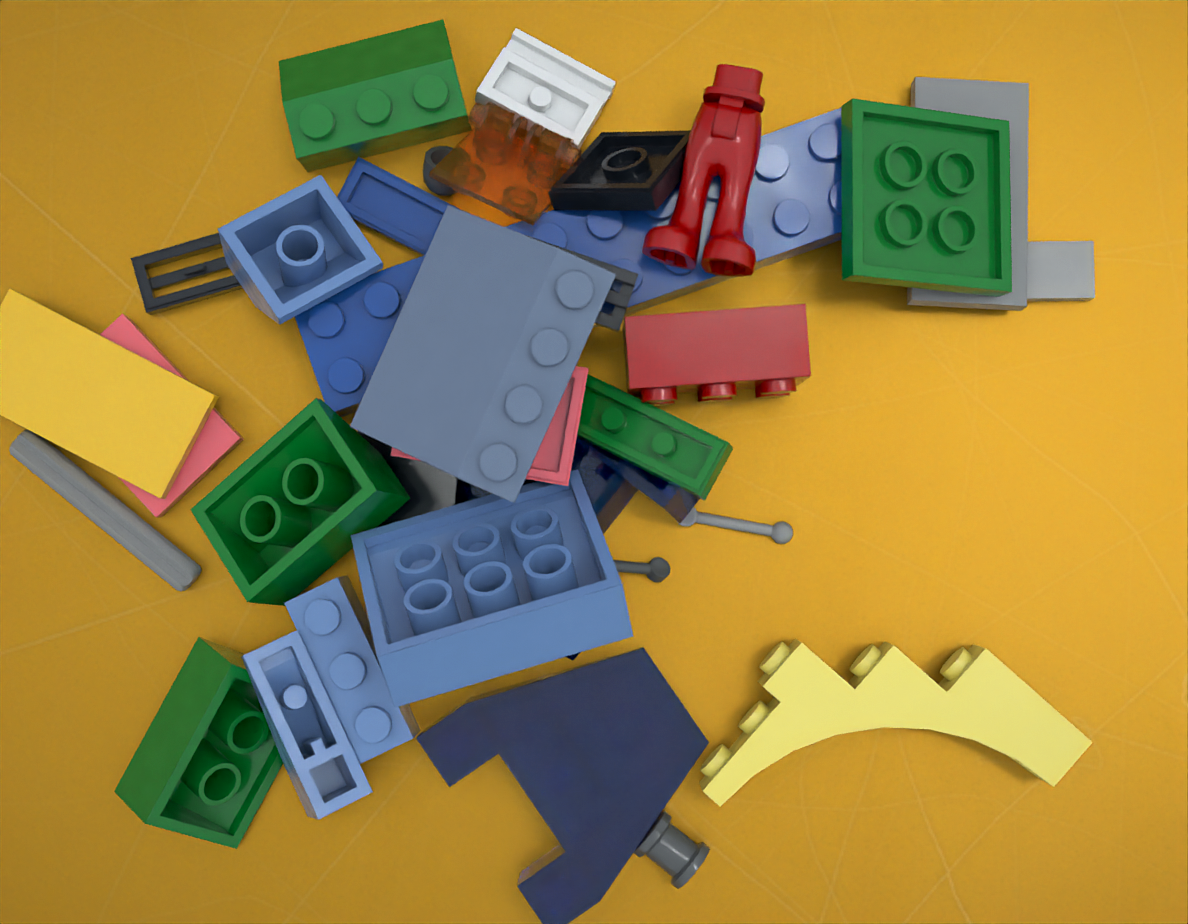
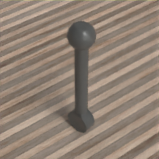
M660 557L653 558L649 563L613 560L618 572L646 574L653 582L663 581L670 573L668 562Z

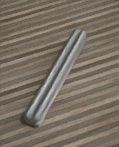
M24 430L12 442L9 452L14 458L177 591L187 590L197 580L201 573V567L43 437L30 430Z

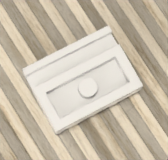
M516 28L508 45L502 49L478 87L475 102L576 156L601 114L602 108L613 94L616 81Z

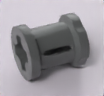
M664 810L645 829L634 845L632 852L638 857L646 855L672 876L671 884L679 889L699 869L707 857L710 847L704 842L699 844L693 842L671 823V815Z

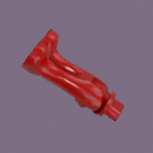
M729 64L717 65L713 86H708L704 89V102L700 106L689 134L682 179L674 212L667 225L657 226L648 230L642 252L647 257L673 267L688 270L695 269L700 249V235L712 179L715 176H719L721 178V189L718 205L711 225L710 236L703 250L701 267L707 273L719 276L742 277L754 273L756 253L755 249L744 240V223L748 196L761 144V113L765 106V99L759 95L763 79L761 71Z

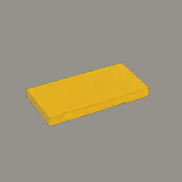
M9 289L0 305V415L160 499H166L219 396L27 296Z

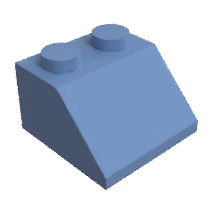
M322 175L218 228L226 264L255 307L278 324L286 322L383 268L382 260Z

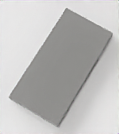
M915 77L911 83V107L1009 121L1012 292L995 297L907 287V305L1022 311L1027 307L1029 83Z

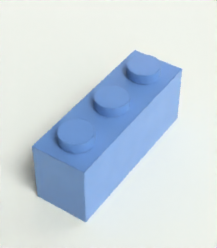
M348 575L337 577L284 602L359 763L361 764L413 739L419 733L420 728L409 704L394 707L376 655L368 617Z

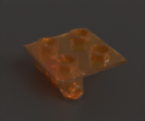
M477 102L472 108L468 123L475 127L430 171L429 177L450 186L460 194L469 195L499 209L511 218L520 219L534 225L552 205L548 192L563 174L573 166L574 162L579 159L582 151L573 146V139L564 137L547 128L543 130V126L538 123L533 124L524 139L528 124L527 118L519 116L513 124L514 113L497 106L493 102H488L486 105Z

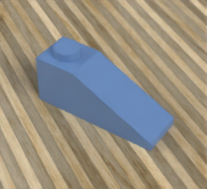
M298 630L241 656L282 762L307 816L319 820L372 793L373 791Z

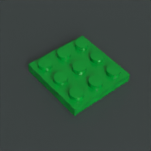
M853 98L841 106L842 280L995 297L1011 293L1012 249L1009 121Z

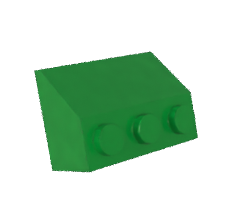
M444 19L279 61L282 103L297 160L307 172L355 161L358 157L363 159L472 131Z
M315 398L190 510L246 601L249 603L285 606L284 602L298 596L353 548L351 535L377 528L410 499V496L382 454L356 430L351 428L324 401Z
M198 637L114 791L145 824L235 849L239 846L283 765L241 657L245 654Z

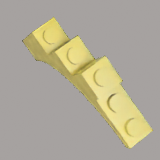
M794 639L789 646L782 641L778 643L759 666L765 673L758 682L774 698L768 705L761 700L758 701L746 713L738 725L744 732L729 749L721 744L709 755L700 768V771L705 776L699 784L702 791L717 805L722 806L755 774L794 750L838 734L885 727L930 729L975 740L1009 756L1036 777L1054 787L1093 742L984 647L973 644L968 651L964 647L959 648L942 666L940 673L944 678L937 684L894 645L884 641L877 649L871 644L851 665L849 670L854 676L847 683L807 646Z

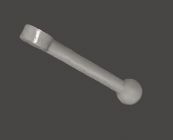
M690 504L680 505L675 511L676 522L681 526H691L694 523L760 534L772 537L778 544L788 543L793 536V529L786 522L768 525L697 512Z

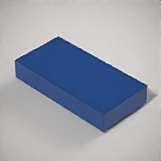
M360 157L357 158L337 196L354 221L422 256L426 255L447 206L455 207Z

